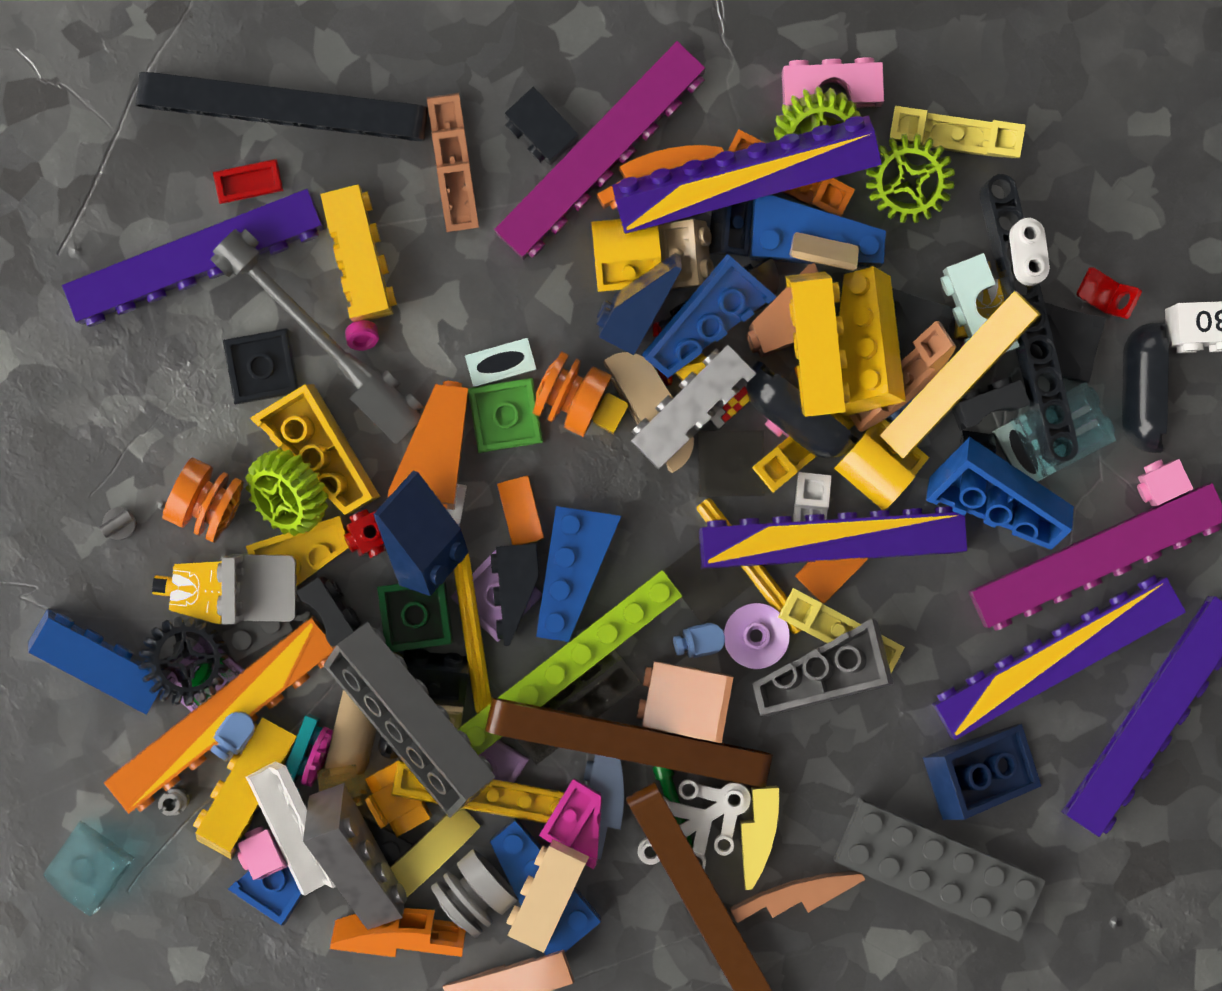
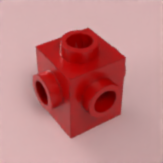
M364 509L350 516L349 518L352 523L345 527L347 533L343 535L351 552L357 551L359 557L368 553L369 557L373 558L386 551L373 515L376 511L369 513L367 509ZM372 526L376 531V535L373 538L366 537L364 535L365 527Z

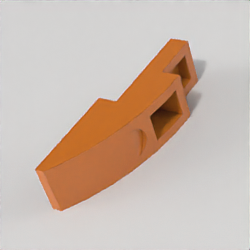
M708 145L672 147L635 158L619 166V171L624 179L628 177L639 178L650 175L658 169H673L683 166L691 160L702 161L710 159L724 152L722 147ZM612 186L597 194L603 209L611 206L612 210L617 209Z
M404 908L403 918L367 930L358 916L353 914L335 920L330 949L396 957L397 949L462 957L466 931L452 921L434 919L435 910Z

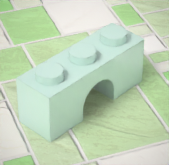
M984 253L946 267L943 270L944 277L940 278L946 295H952L956 307L952 311L959 327L964 326L968 336L967 339H964L965 343L988 320L977 311L976 298L978 294L996 284ZM1016 340L1006 352L1020 347L1018 341Z

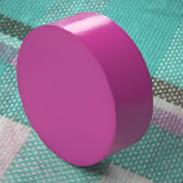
M355 321L348 325L345 330L346 343L354 350L364 351L371 349L379 341L377 326L371 321Z

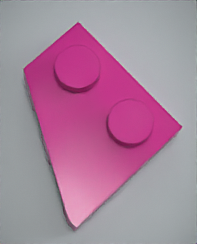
M574 778L539 836L550 843L552 840H556L589 856L586 865L594 869L598 860L603 795Z

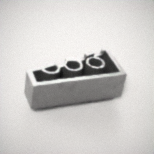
M729 345L721 352L716 348L703 361L706 367L698 375L692 371L679 384L682 390L674 398L668 395L656 406L655 409L659 413L650 422L644 418L631 431L635 435L631 442L658 470L755 376L756 373Z
M873 618L862 623L857 628L840 635L822 647L807 653L800 659L752 683L760 716H770L894 684L878 620Z
M345 783L309 795L303 842L367 930L403 918L404 903L407 901L405 889L398 883Z

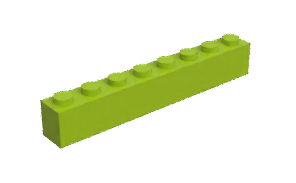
M659 571L498 698L540 707L680 599L682 597L681 593L664 571ZM491 703L457 729L467 735L471 742V747L478 756L503 737L485 731Z

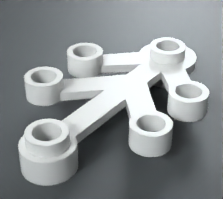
M684 779L679 785V794L683 799L692 800L697 796L716 802L708 808L702 809L671 802L668 798L664 797L674 816L688 819L679 825L684 835L687 837L696 831L692 849L695 852L694 854L702 859V867L705 868L706 858L704 855L712 821L724 814L721 835L716 837L714 848L720 855L730 854L734 849L732 837L737 815L744 813L749 808L751 796L748 789L737 782L728 783L719 789L697 784L693 779ZM685 784H692L695 787V792L687 795L683 792L682 788ZM731 794H737L740 796L741 801L737 805H731L728 802V797ZM646 837L639 843L638 856L645 864L653 865L660 860L657 854L654 857L646 856L644 850L651 846ZM720 840H728L730 847L727 850H721L718 847Z

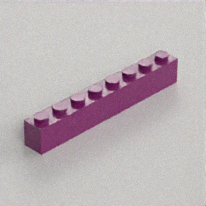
M676 41L494 229L495 233L523 260L528 255L534 258L545 247L546 244L543 240L548 234L552 232L556 235L568 223L565 217L574 208L580 211L591 199L588 193L596 185L602 188L614 175L611 171L612 168L619 161L625 164L636 153L637 150L634 146L642 138L645 141L650 139L659 129L656 123L664 115L671 117L680 108L682 102L679 99L687 91L693 94L704 83L705 79L702 76L705 73V67Z
M1213 483L1204 484L968 591L983 626L986 628L993 626L995 631L1011 625L1013 623L1011 618L1023 613L1024 617H1028L1043 610L1041 604L1053 599L1056 604L1072 597L1071 590L1083 586L1084 590H1088L1103 583L1102 576L1113 572L1114 577L1132 570L1131 563L1143 559L1144 563L1161 557L1162 553L1160 550L1172 545L1174 550L1192 543L1191 536L1202 532L1204 536L1221 530L1222 503Z

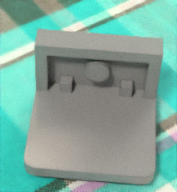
M231 554L222 557V563H219L217 567V580L219 583H222V596H219L217 600V613L219 616H222V624H237L241 621L290 622L296 618V559L294 556Z

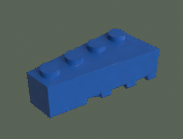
M773 195L753 200L750 260L763 261L766 258H772L774 262L814 263L792 258L789 255L793 235L799 232L858 246L857 266L859 267L874 266L880 268L884 264L885 230Z
M971 437L929 477L926 501L935 505L939 502L952 507L953 512L963 516L969 513L984 519L983 523L991 527L1002 526L1012 530V535L1052 550L1072 531L1073 505Z
M556 506L536 637L569 642L621 516Z
M47 609L28 641V653L147 715L161 689L153 694L149 691L155 683L153 680L145 683L142 681V678L149 674V670L139 669V664L142 662L132 657L134 653L119 644H116L115 647L105 642L103 640L104 637L89 628L84 630L75 625V621L58 612L56 614Z
M514 818L491 838L490 843L520 905H522L526 896L520 894L528 875L535 878L539 866L535 865L534 862L542 846L520 820ZM576 887L544 952L545 955L560 950L566 952L601 922V916Z

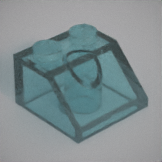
M79 821L43 876L65 900L91 917L98 912L135 857L83 821Z

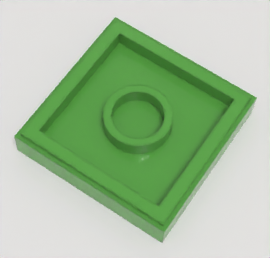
M533 378L468 388L478 453L543 443L539 416L532 413L536 401Z

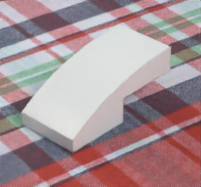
M798 473L793 522L805 521V515L824 514L825 520H827L831 475Z

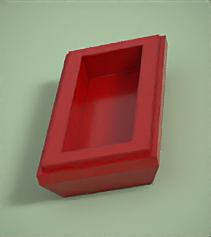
M277 159L213 172L219 204L284 191Z

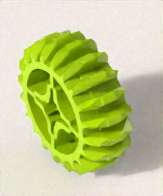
M817 86L814 94L810 95L808 90L804 89L802 98L798 99V97L792 95V106L782 105L781 109L784 115H776L778 126L774 127V135L777 138L776 140H780L781 137L787 134L799 135L810 132L815 127L820 126V122L821 125L832 126L843 123L850 117L861 115L856 110L855 103L852 100L847 101L848 99L843 92L836 95L835 90L830 87L823 94L822 89ZM824 112L836 114L843 120L836 121L835 118H827Z
M902 134V145L898 146L896 140L890 138V151L885 146L880 145L878 147L879 153L883 156L881 159L882 165L877 166L878 168H868L866 170L868 176L876 178L867 181L866 188H877L876 191L870 194V199L875 201L882 198L877 205V209L882 211L889 206L888 218L892 219L898 211L901 212L900 222L905 223L907 214H912L913 222L918 223L919 212L923 211L924 216L930 219L932 214L929 207L932 206L936 211L940 212L943 208L938 199L943 201L950 200V195L943 191V189H954V182L945 178L954 176L955 171L952 168H943L951 163L950 156L938 158L944 151L941 145L933 151L930 150L933 145L932 138H928L924 146L920 145V134H915L914 143H908L907 134ZM904 154H919L929 159L931 163L927 165L926 163L918 166L913 165ZM895 158L900 172L890 183L884 185L882 178L885 168ZM904 166L912 176L920 175V178H916V190L909 181L901 182V179H905ZM937 171V185L934 191L925 198L921 184L930 177V174ZM902 191L908 192L916 200V203L900 202L890 194L893 192L895 194Z
M278 448L270 450L268 453H263L248 468L249 473L245 476L248 482L245 489L251 493L248 500L256 505L255 511H259L263 515V521L268 520L273 529L280 528L283 534L289 532L295 536L298 533L303 534L306 531H310L321 522L325 516V510L328 508L325 501L329 496L322 490L325 484L318 480L317 476L319 473L313 472L310 468L311 463H304L302 456H294L290 449L283 451Z

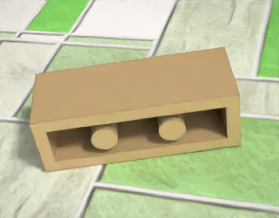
M552 840L549 848L542 846L534 862L535 865L539 866L535 878L528 875L520 894L526 896L521 908L514 905L506 922L512 926L507 936L544 953L589 856L556 840Z

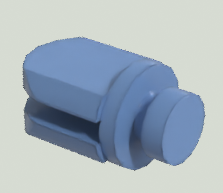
M713 623L687 627V629H683V638L680 635L673 637L676 655H684V651H686L689 658H698L718 653L725 643V635L722 629Z
M244 712L229 714L213 736L219 744H214L210 750L224 761H227L230 757L229 751L237 755L254 734L255 724L253 719Z

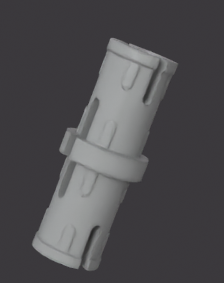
M184 789L168 790L169 794L165 792L159 799L158 808L159 810L163 809L162 813L164 815H178L181 813L179 810L184 811L186 809L190 796L185 794L186 791ZM173 799L177 800L175 805H172Z

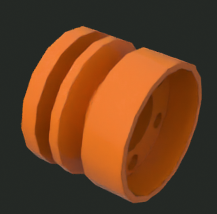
M561 351L558 358L549 365L538 387L535 407L532 413L540 417L548 404L552 406L548 421L553 422L559 413L563 411L567 413L564 428L584 437L607 390L612 375L592 366L583 378L578 375L581 360L577 358L570 371H568L564 367L569 355Z
M192 457L184 466L172 488L162 518L184 528L194 517L197 519L194 534L198 536L204 532L209 524L206 539L215 543L222 532L229 527L237 512L244 481L235 477L229 487L225 489L229 474L223 472L212 483L210 480L213 467Z

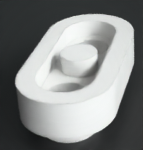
M1024 218L1013 225L1009 234L1015 277L1020 283L1034 286L1042 282L1048 276L1050 270L1044 227L1039 221L1033 218ZM1025 229H1030L1033 232V239L1025 237ZM1029 262L1037 264V272H1032L1029 269Z

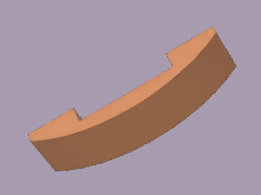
M935 321L913 341L916 348L901 361L906 402L849 415L859 431L863 432L908 403L924 389L948 362L956 345L939 321Z

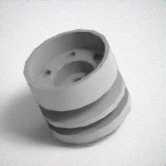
M473 848L457 862V866L463 875L462 879H458L447 871L443 877L450 889L438 880L431 886V889L447 916L458 927L463 928L471 936L477 938L482 934L483 930L476 918L489 927L493 921L486 909L490 906L493 910L503 915L518 901L514 890L495 867L480 852Z

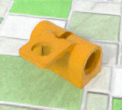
M401 759L365 778L372 792L365 799L367 806L379 827L382 829L389 823L396 837L424 823L433 816L425 801L391 795L398 761L403 762Z

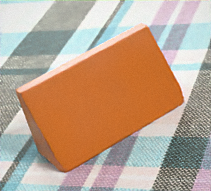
M529 476L497 483L512 545H523L545 539Z
M868 558L808 562L795 577L821 603H826Z

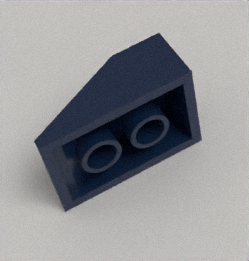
M677 253L672 254L617 292L611 302L604 301L597 314L598 321L596 325L599 326V338L632 355L636 353L682 270L681 255Z
M412 471L373 514L399 586L431 596L469 553L461 528L419 472Z
M1022 724L952 745L923 757L942 820H965L1041 787Z

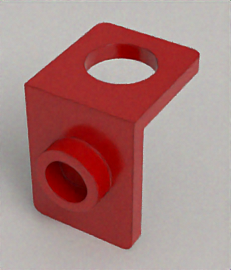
M1089 267L1076 295L1107 315L1129 319L1142 294V290L1137 287L1120 284L1098 269ZM1126 294H1130L1128 304L1124 308L1119 309L1120 300Z

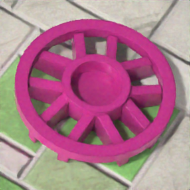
M323 727L312 748L302 776V785L312 787L324 765L333 735V730L328 727Z

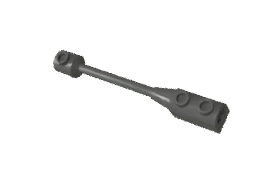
M235 228L212 251L214 255L210 258L211 261L228 277L233 273L235 275L248 273L337 361L336 364L357 388L349 398L397 445L418 424L422 415L419 411L424 406L411 393L404 397L396 389L401 383L388 370L381 374L378 370H374L349 352L346 353L257 264L259 251L255 247L259 244V241L247 229L240 233Z

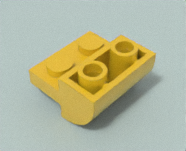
M621 219L591 222L598 292L622 290L661 263L658 225L625 234Z
M885 419L867 429L856 445L844 455L834 468L882 510H886L900 496L930 458L918 447L906 458H902L880 436L890 425Z

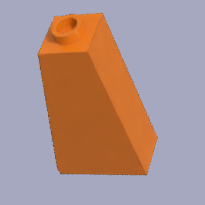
M444 381L443 385L435 384L391 483L388 498L412 471L419 472L446 509L455 510L469 396L468 388L462 387V383Z

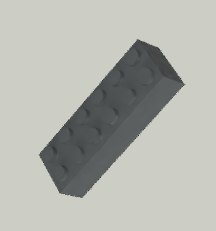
M366 622L336 645L326 660L324 667L448 817L451 818L476 798L496 777L492 773V766L484 757H479L473 750L467 735L460 730L458 731L449 721L450 717L447 711L441 705L434 703L429 697L428 690L423 682L419 679H414L407 670L404 659L389 649L386 645L385 637L378 629L372 628Z
M861 798L858 800L834 856L835 861L841 865L1019 942L1046 880L1036 874Z

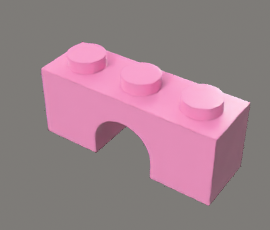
M871 57L854 59L855 63L842 64L841 59L822 60L821 65H809L808 60L790 61L789 66H784L782 70L783 104L792 106V95L800 99L803 97L804 89L808 90L811 95L815 93L817 86L821 87L827 83H836L846 90L848 101L852 100L856 108L881 107L884 102L882 62H874V58Z

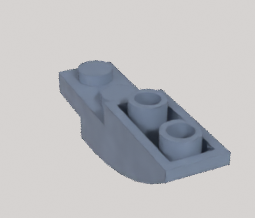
M595 754L594 762L587 761L583 780L590 781L589 787L595 791H600V794L603 795L598 859H601L607 827L621 830L624 807V783L621 759Z

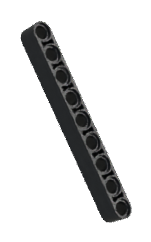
M154 72L139 73L135 104L138 107L153 110L409 141H424L428 107L418 104Z
M997 174L981 187L980 201L1005 302L1016 291L1015 281L1017 278L1014 274L1013 262L1007 256V249H1011L1010 231L1001 227L999 218H1008L1013 227L1019 220L1024 219L1014 180L1006 174ZM992 185L1000 186L1003 189V199L993 195ZM1025 229L1024 235L1029 239L1027 229ZM1029 262V269L1032 272H1037L1035 263ZM1039 283L1034 286L1026 285L1027 293L1022 295L1041 315L1035 320L1034 327H1029L1017 339L1020 347L1016 348L1026 393L1031 404L1029 406L1041 455L1047 463L1060 465L1077 455L1078 441ZM1031 344L1041 348V359H1036L1031 355ZM1039 376H1043L1049 381V392L1039 388ZM1047 408L1053 409L1058 416L1056 424H1052L1047 420ZM1056 440L1062 442L1065 446V455L1063 457L1058 456L1053 449Z

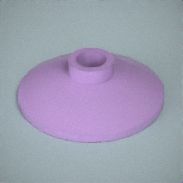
M761 603L744 605L729 617L725 625V647L729 655L744 667L763 669L772 666L783 657L788 648L790 634L787 622L778 618L780 612L769 605ZM755 629L762 632V639L758 642H753L750 639V633Z

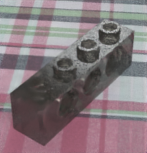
M614 649L541 707L598 718L639 686L641 682ZM517 739L536 765L559 748Z

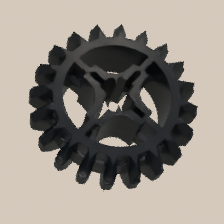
M181 616L174 619V626L169 620H165L162 622L163 630L158 627H154L151 630L155 639L146 637L143 640L145 646L151 650L142 649L139 651V656L148 659V662L139 664L140 670H149V674L145 675L142 681L145 683L153 680L155 684L149 691L153 694L161 689L163 691L160 695L161 701H166L172 695V705L174 706L180 704L182 696L186 706L193 705L194 697L199 703H202L206 700L205 693L212 696L217 692L213 684L220 686L224 683V679L217 673L228 672V667L220 664V661L228 659L229 655L228 653H219L218 649L223 647L225 642L223 640L217 643L214 642L213 638L217 636L218 632L214 629L207 634L205 632L208 625L207 622L203 621L195 628L196 620L194 617H190L186 625ZM175 636L176 643L173 645L172 656L159 659L160 650L165 641ZM186 636L196 640L205 652L201 653L193 650L190 640H187ZM181 656L184 659H189V661L196 660L186 667L182 663H171ZM208 664L204 679L199 685L193 687L192 679L195 678L194 670L196 666ZM162 670L174 672L178 683H181L182 687L170 682Z

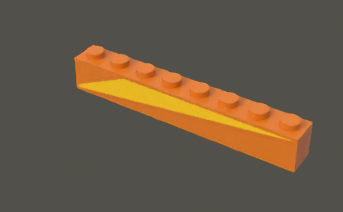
M314 615L214 695L108 777L104 784L129 814L135 808L139 812L143 811L155 801L152 795L159 789L163 788L165 791H168L181 780L178 774L188 767L193 771L206 761L207 758L204 754L214 744H219L213 736L229 714L244 712L255 722L259 718L255 714L265 705L269 710L285 698L281 693L292 685L294 689L301 686L310 678L307 672L314 666L318 665L322 669L334 650L326 639V630Z

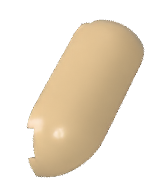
M628 352L617 353L604 360L605 367L609 369L613 376L611 382L621 399L627 402V409L636 424L638 425L644 418L650 422L659 413L655 409L656 406L668 395L671 396L653 365L643 356L638 354L632 355ZM693 437L666 462L669 472H675L688 461L693 451Z
M344 690L325 765L326 774L323 784L329 786H337L342 783L348 785L363 775L369 764L377 731Z

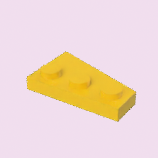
M340 515L319 522L314 528L303 534L298 533L293 536L288 532L247 545L246 549L248 554L294 556L296 559V586H298L349 547L343 536L346 534V530Z

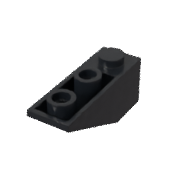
M537 544L496 547V554H491L492 574L498 573L499 586L493 587L495 607L501 606L502 619L496 620L497 639H504V646L511 645L539 579Z

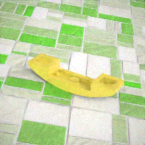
M895 106L890 138L902 142V134H907L908 143H914L915 134H920V145L924 146L928 138H932L933 145L931 148L941 145L946 151L993 157L1020 158L1026 125L997 120L987 122L928 113V110Z
M794 588L778 618L825 643H829L840 635L862 625ZM881 635L890 672L892 673L905 647Z
M462 808L451 818L445 814L429 832L390 867L398 883L404 887L407 897L434 874L481 827L466 809Z

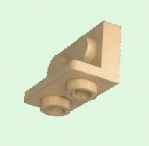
M690 219L658 225L661 262L674 253L681 255L682 270L671 290L700 286L714 270L709 254L711 232L706 221Z

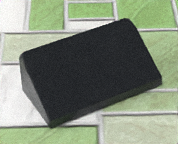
M753 200L712 210L709 253L748 257Z

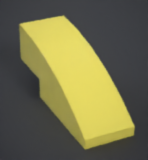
M777 785L751 787L753 820L740 821L743 876L746 890L754 888L772 849L779 814V787Z

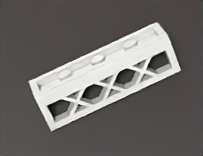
M275 761L246 776L301 894L307 895L323 885L331 888L336 887L303 842L307 809L286 765Z

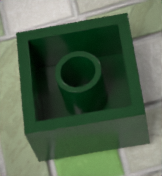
M446 581L431 596L399 586V584L377 587L383 636L385 637L386 645L392 652L454 643Z

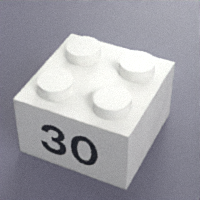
M1222 301L1177 303L1165 309L1166 338L1169 341V348H1176L1177 354L1196 353L1197 351L1204 350L1203 347L1208 346L1209 352H1222Z

